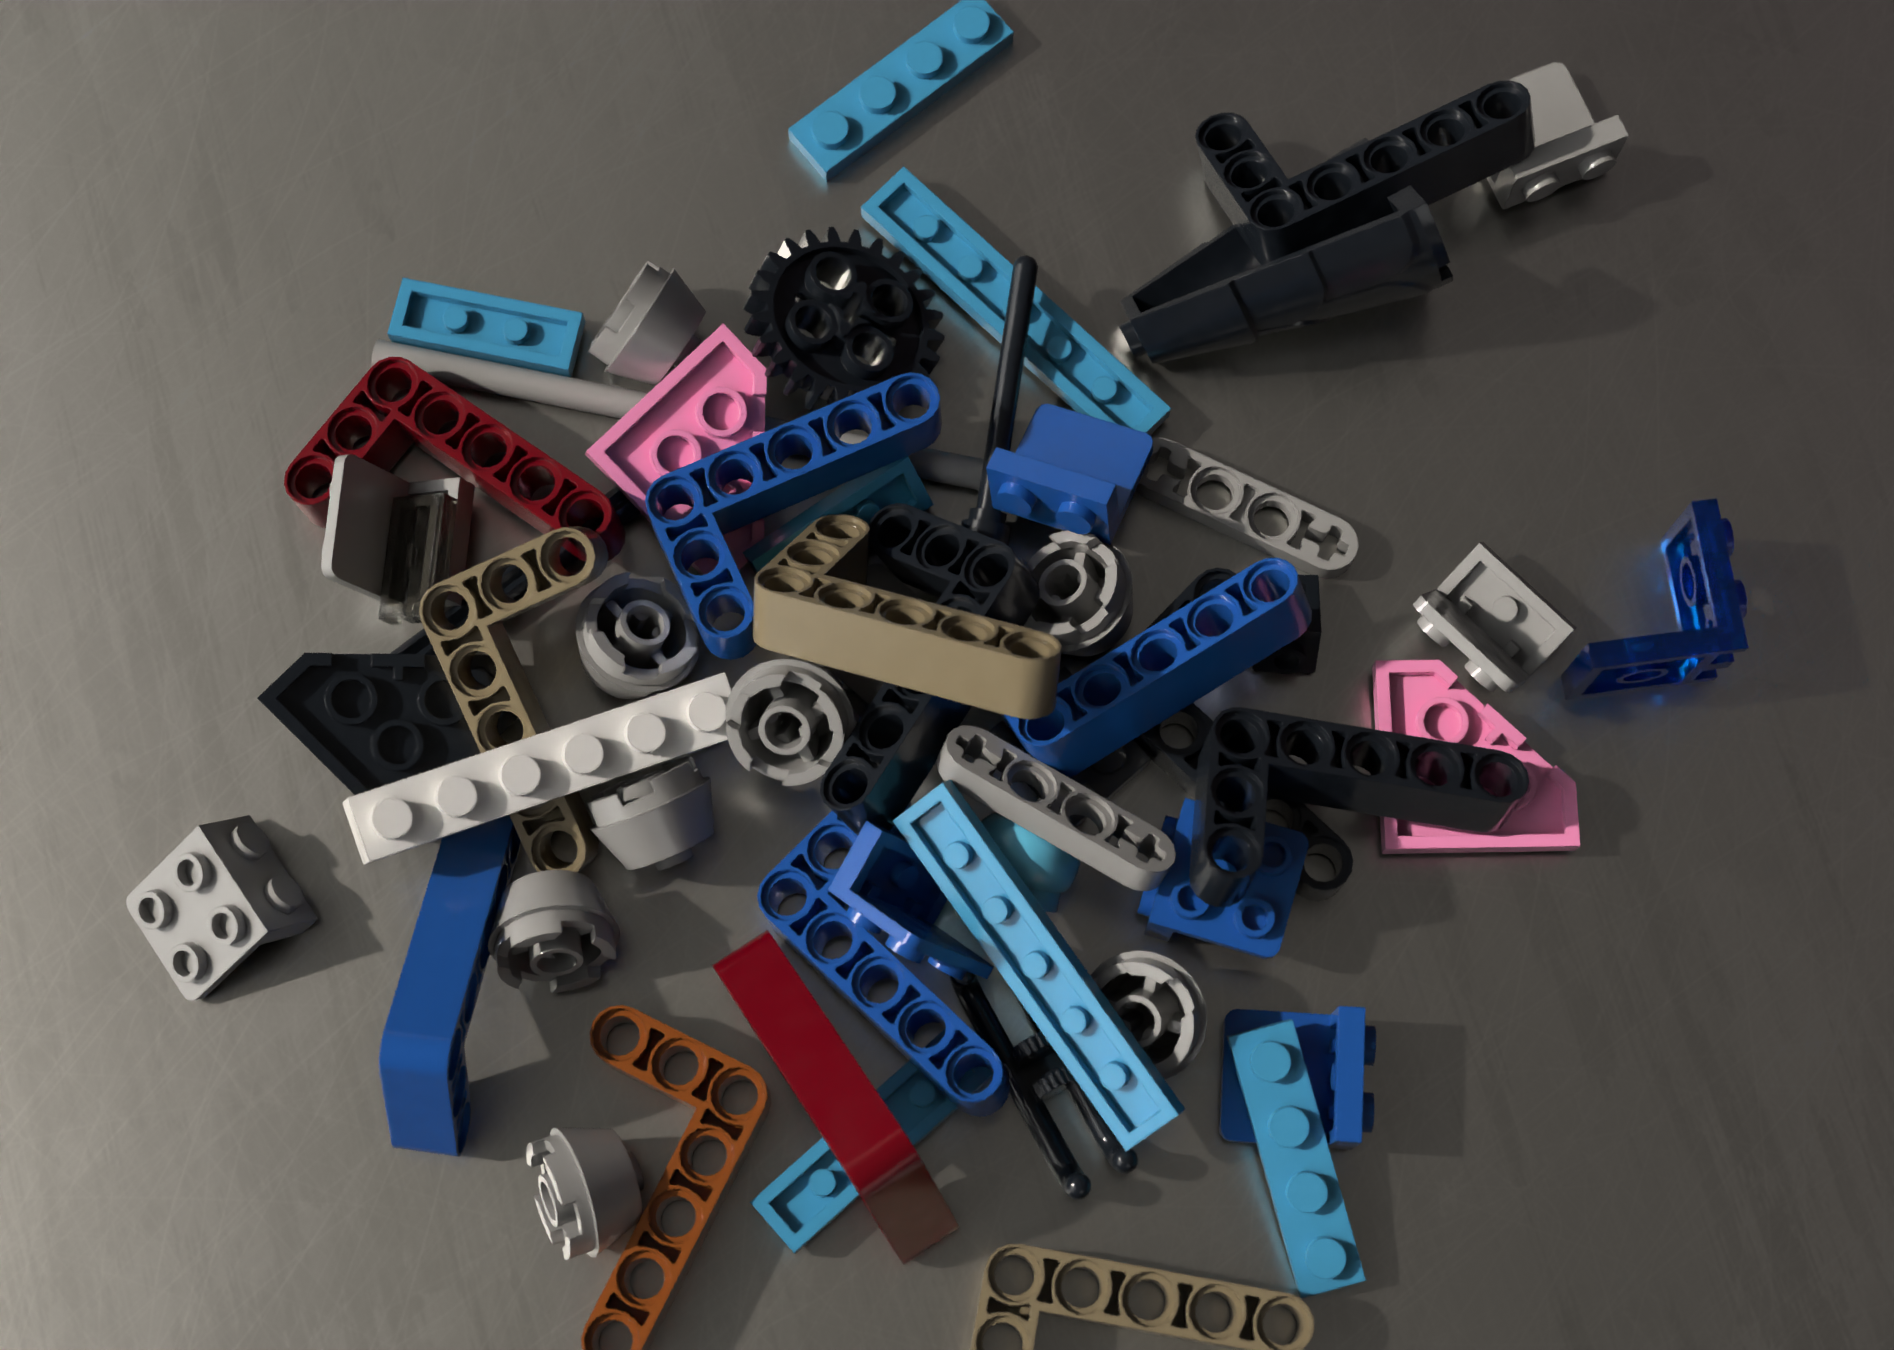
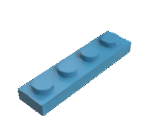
M961 0L788 128L789 139L823 179L828 182L1013 44L1014 32L985 0Z
M1286 1019L1228 1035V1044L1299 1296L1305 1298L1366 1281L1293 1020Z
M945 1029L924 1048L933 1047L938 1044L944 1037ZM910 1061L876 1089L914 1147L958 1109ZM986 1067L971 1068L962 1077L960 1089L966 1093H976L993 1077V1072ZM821 1138L750 1203L792 1252L796 1254L858 1199L860 1195L825 1140Z

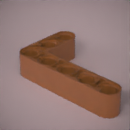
M617 1005L610 1006L601 1011L592 1022L589 1035L590 1044L595 1054L613 1070L695 1110L584 1327L581 1337L582 1350H600L599 1337L601 1332L607 1325L619 1321L628 1326L632 1333L633 1343L631 1350L650 1349L771 1107L770 1090L761 1074L752 1067L632 1007ZM620 1023L635 1024L639 1028L640 1038L638 1044L633 1051L626 1055H614L609 1053L606 1040L608 1033ZM678 1052L693 1053L697 1056L699 1065L695 1077L682 1085H674L667 1082L664 1068L669 1058ZM747 1081L757 1087L758 1098L756 1104L745 1114L734 1115L728 1113L723 1108L722 1103L724 1091L734 1082ZM704 1141H719L724 1144L727 1151V1159L723 1168L713 1175L704 1176L696 1173L692 1166L694 1150ZM677 1200L691 1202L696 1213V1220L692 1229L683 1236H668L661 1224L663 1210L668 1204ZM643 1261H656L664 1271L665 1280L663 1287L655 1296L640 1299L631 1289L630 1277L632 1271Z

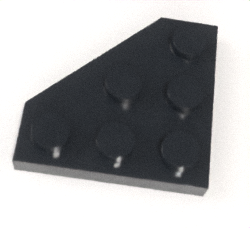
M304 653L257 698L354 795L481 753L436 655ZM474 655L470 667L472 676L484 686L491 685L496 676L495 662L489 655ZM502 712L497 724L499 735L517 720L518 716L512 712Z

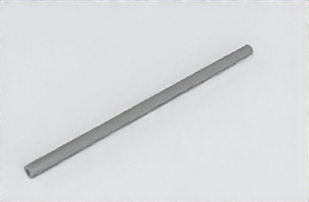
M381 339L376 341L372 353V366L388 357H402L411 361L444 384L620 419L648 394V392ZM765 416V432L790 421ZM846 432L839 440L848 444L861 443L868 436ZM925 448L908 456L921 479L979 490L984 459Z

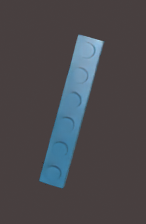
M903 166L861 206V217L897 250L902 251L909 261L918 269H921L931 281L1001 343L1013 265ZM1035 285L1024 365L1075 412L1151 435L1170 416L1171 407Z
M952 780L942 782L895 818L893 822L1123 1148L1128 1151L1182 1113L1185 1107Z

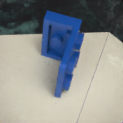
M1043 404L1035 410L1015 453L998 447L995 448L986 467L992 506L994 509L1064 531L1068 530L1076 534L1091 533L1100 542L1111 545L1153 453V440L1149 434L1052 404Z
M1185 798L1178 818L1165 815L1161 831L1174 844L1176 857L1163 882L1156 889L1143 891L1137 914L1148 917L1144 935L1169 942L1172 933L1176 932L1262 959L1273 958L1280 950L1309 847L1307 837L1299 831L1265 822L1262 862L1245 896L1232 906L1215 907L1206 904L1198 898L1190 885L1189 870L1195 800ZM1215 860L1221 868L1228 871H1237L1229 862Z
M866 820L828 888L829 892L850 906L845 916L852 922L875 934L880 935L882 930L887 932L890 936L885 945L910 961L921 964L924 956L927 955L930 956L927 961L931 965L958 980H963L967 971L988 979L994 966L934 925L947 901V897L906 839L899 834Z
M1338 1006L1330 1015L1249 1009L1231 1010L1225 1016L1223 1024L1219 1126L1221 1136L1229 1142L1256 1144L1227 1036L1286 1019H1292L1328 1147L1351 1150L1361 1144L1362 1132L1372 1133L1375 1111L1373 1092H1363L1364 1065L1373 1066L1376 1055L1375 1026L1365 1025L1366 1007Z

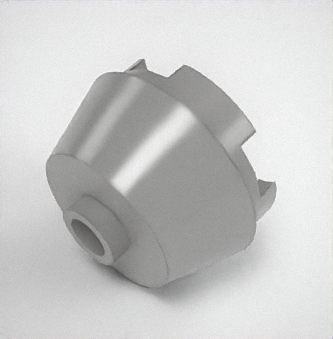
M648 260L630 284V288L613 313L611 312L599 330L588 352L607 365L604 372L656 386L671 366L676 368L699 346L701 339L693 334L706 311L674 268L669 273Z
M1068 530L1054 533L1048 536L1052 543L1038 550L1028 562L1023 557L1020 559L1040 588V597L1036 608L1023 627L1054 636L1059 640L1062 646L1061 653L1079 657L1100 654L1114 646L1126 633L1133 615V587L1129 564L1117 547L1113 544L1109 545L1100 542L1094 534H1076Z
M625 572L609 578L585 597L576 616L575 629L581 664L591 682L611 696L622 699H640L668 689L689 675L699 656L700 636L680 588L676 584L664 578L660 584L646 579L629 578L631 572Z
M799 658L771 660L748 670L732 688L726 706V733L735 757L745 769L751 771L753 767L768 777L783 781L782 785L785 786L803 785L824 776L855 728L852 706L838 678L825 666Z
M692 755L662 764L663 769L647 773L636 779L628 778L592 797L593 801L587 803L596 823L590 830L627 870L639 869L654 863L658 871L673 867L694 856L691 847L714 834L711 779L708 776L702 777Z
M546 870L525 875L512 882L504 890L488 940V951L496 961L498 976L509 986L519 989L522 979L549 981L551 993L564 992L587 986L601 978L600 966L609 958L616 960L615 946L620 938V929L596 885L590 878L574 871Z
M1149 951L1124 952L1100 964L1093 971L1091 977L1162 1077L1168 1079L1183 1071L1199 1053L1207 1030L1205 1001L1191 975L1170 958Z
M552 1128L549 1137L527 1145V1165L531 1168L541 1165L542 1175H539L538 1178L540 1194L534 1195L537 1209L551 1243L555 1245L565 1241V1245L562 1247L565 1260L585 1253L590 1257H596L638 1223L642 1216L640 1191L644 1189L642 1172L635 1155L632 1152L627 1153L620 1137L613 1129Z

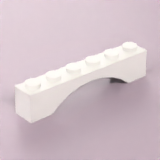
M725 672L347 798L342 804L363 865L728 741L726 733V706L731 688Z

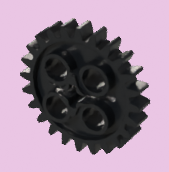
M834 227L828 228L821 243L810 229L805 230L798 244L790 238H786L777 254L771 251L767 254L760 270H757L749 285L751 293L744 304L743 310L752 315L744 331L746 334L760 337L751 353L754 357H771L772 362L765 372L767 378L784 374L788 378L783 394L788 396L799 388L806 391L805 408L809 410L817 403L819 398L826 400L827 405H830L901 374L912 372L923 374L929 378L930 373L940 360V356L936 354V351L944 341L945 335L936 331L935 328L943 318V312L926 309L936 295L933 289L918 290L915 284L923 272L921 269H914L905 273L900 268L905 255L902 251L895 253L889 259L882 255L883 239L878 237L870 248L862 246L859 230L854 229L847 242H841ZM820 281L827 283L833 289L827 288ZM876 308L883 310L888 316L883 315ZM799 329L806 330L807 332L812 334L814 338L804 335L800 332ZM856 356L862 357L863 359L868 361L870 365L862 363L857 359Z

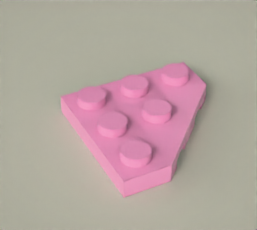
M723 323L586 451L585 455L651 523L645 499L647 490L655 480L667 473L765 432V396L767 394V377L765 372L767 368L752 355L747 347ZM743 479L733 480L726 484L722 491L732 495L741 494L748 490L752 483ZM685 504L674 505L666 511L663 517L669 520L683 519L689 515L693 507ZM763 518L723 535L739 570L748 562L742 552L764 538L765 520ZM702 558L691 565L700 575H704L714 570L718 561L711 558Z
M1376 660L1374 662L1372 677L1375 730L1500 750L1512 754L1520 760L1526 768L1529 777L1527 792L1507 822L1500 829L1493 832L1480 833L1380 816L1382 854L1576 851L1580 847L1576 782L1557 765L1552 767L1525 742L1527 738L1488 703L1486 705L1481 703L1457 681L1459 677L1441 660ZM1419 776L1425 783L1434 786L1428 779ZM1483 787L1490 794L1497 796L1492 790Z

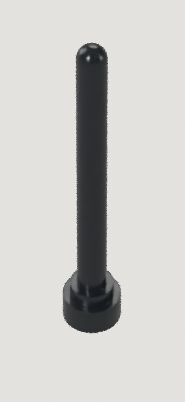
M1027 255L1017 258L1013 265L976 508H970L968 519L961 521V526L1001 541L1008 546L1011 527L1006 525L1007 514L994 509L992 506L986 467L996 447L1008 451L1011 450L1038 272L1036 260Z

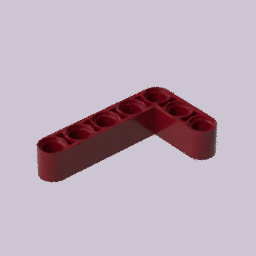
M388 357L373 365L291 462L285 472L284 486L286 493L313 524L326 528L330 487L320 497L312 498V495L321 485L331 483L334 462L339 455H356L389 472L408 448L415 444L543 534L564 527H581L590 519L603 518L601 526L595 532L606 543L608 551L607 561L612 560L618 555L625 544L626 532L623 523L609 499L600 490L426 371L402 357ZM410 389L408 395L403 399L391 402L394 395L399 391ZM458 420L456 426L451 431L437 434L440 427L445 423ZM371 436L368 443L363 447L351 450L354 443L360 438ZM506 453L503 460L497 465L484 467L485 462L492 455ZM555 485L552 492L546 498L531 500L534 492L540 487ZM569 538L563 543L562 547L586 562L587 554L581 542L575 538Z
M766 930L713 964L712 966L844 1169L902 1264H906L960 1228L907 1135L770 932Z

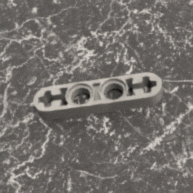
M1161 437L1152 438L1153 453L1148 463L1153 464L1159 456L1168 460L1167 471L1174 476L1184 479L1186 468L1194 470L1195 473L1190 478L1186 496H1182L1176 493L1179 489L1180 480L1167 474H1162L1158 481L1150 480L1147 478L1148 467L1146 466L1135 490L1143 497L1267 555L1287 560L1294 567L1311 575H1319V578H1337L1344 574L1352 565L1359 546L1358 538L1353 527L1342 518L1172 440ZM1211 480L1224 483L1231 491L1232 501L1223 509L1212 510L1206 508L1197 498L1196 490L1201 484ZM1269 506L1279 508L1288 518V529L1279 536H1268L1261 533L1255 526L1253 518L1259 509ZM1303 520L1309 523L1304 536L1317 542H1323L1327 535L1335 536L1339 539L1337 550L1345 555L1334 553L1329 561L1323 560L1318 556L1320 546L1304 537L1299 549L1290 546L1297 534L1300 521Z
M963 725L954 728L947 735L936 760L937 771L944 781L952 780L960 792L1128 888L1136 891H1150L1156 889L1163 882L1174 864L1176 852L1172 841L1160 829L982 728ZM967 754L976 760L970 763L963 759V757ZM996 769L1002 772L999 780L992 777ZM1025 782L1037 789L1042 800L1029 801L1023 799L1014 791L1011 783ZM1076 814L1088 817L1096 824L1099 833L1094 835L1079 831L1074 827L1069 816ZM1112 836L1119 839L1115 847L1108 843ZM1138 852L1148 858L1147 863L1136 857Z

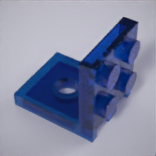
M1717 498L1692 501L1660 539L1679 631L1588 643L1561 675L1565 700L1712 681L1718 677L1716 669L1728 668L1734 662L1733 653L1743 652L1749 648L1742 619L1747 613L1746 591L1741 580H1734L1729 557L1734 551L1733 530L1730 521L1727 518H1721Z

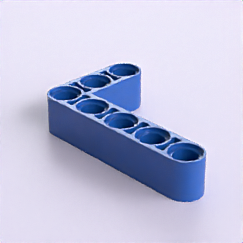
M912 372L895 376L667 473L652 483L647 490L645 503L653 530L704 644L712 654L721 659L734 660L743 658L752 652L757 645L753 640L754 604L723 535L921 451L933 444L941 433L942 416L938 387L930 378L923 374ZM910 405H917L927 409V412L919 418L908 419L898 415L901 409ZM855 429L863 430L869 434L867 439L861 443L848 444L839 440L843 434ZM796 454L811 458L808 464L798 469H787L781 465L786 458ZM743 479L752 483L749 489L741 494L732 495L722 491L726 484L733 480ZM685 504L693 507L689 515L683 519L669 520L663 517L666 511L674 505ZM711 558L718 561L715 569L708 574L694 575L688 572L691 564L698 559ZM725 613H738L744 617L741 624L733 630L720 631L712 627L715 620Z
M1266 558L1258 561L1059 683L1056 707L1054 712L1048 716L1039 719H1021L1001 714V716L1028 755L1070 778L1301 636L1311 623L1312 611L1297 571L1291 563L1280 558Z
M911 802L909 803L905 811L912 806ZM831 811L766 875L759 886L757 894L759 908L777 935L960 1110L968 1115L977 1117L994 1114L1003 1107L1008 1099L1010 1090L1008 1075L996 1052L866 929L849 920L845 916L847 911L843 908L846 903L828 891L840 868L828 869L823 867L825 859L836 849H850L857 838V835ZM896 825L890 830L903 836ZM796 893L807 896L805 905L796 914L789 916L778 914L779 905L787 896ZM837 936L852 938L850 949L842 957L828 959L822 956L823 948L832 938ZM893 979L899 982L897 992L887 1002L873 1003L867 1000L870 988L877 981ZM935 1022L941 1023L946 1027L944 1037L935 1046L922 1048L913 1044L915 1033L924 1024ZM980 1066L993 1071L992 1082L982 1092L972 1094L960 1089L962 1077L971 1068Z
M509 815L444 837L441 840L380 1046L379 1072L393 1148L457 1157L463 1153L471 1118V1098L464 1044L490 955L488 940L502 894L510 884L521 841Z

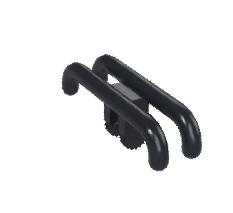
M968 971L963 980H958L949 975L957 998L977 1035L1000 1058L1008 1075L1010 1083L1009 1094L1065 1193L1073 1199H1084L1089 1195L1092 1185L1088 1176L1084 1174L1044 1103V1101L1066 1089L1100 1150L1113 1169L1123 1174L1132 1172L1138 1165L1137 1153L1132 1148L1128 1151L1123 1148L1022 1003L1019 1001L1036 1034L1013 1046L989 1003L977 976Z

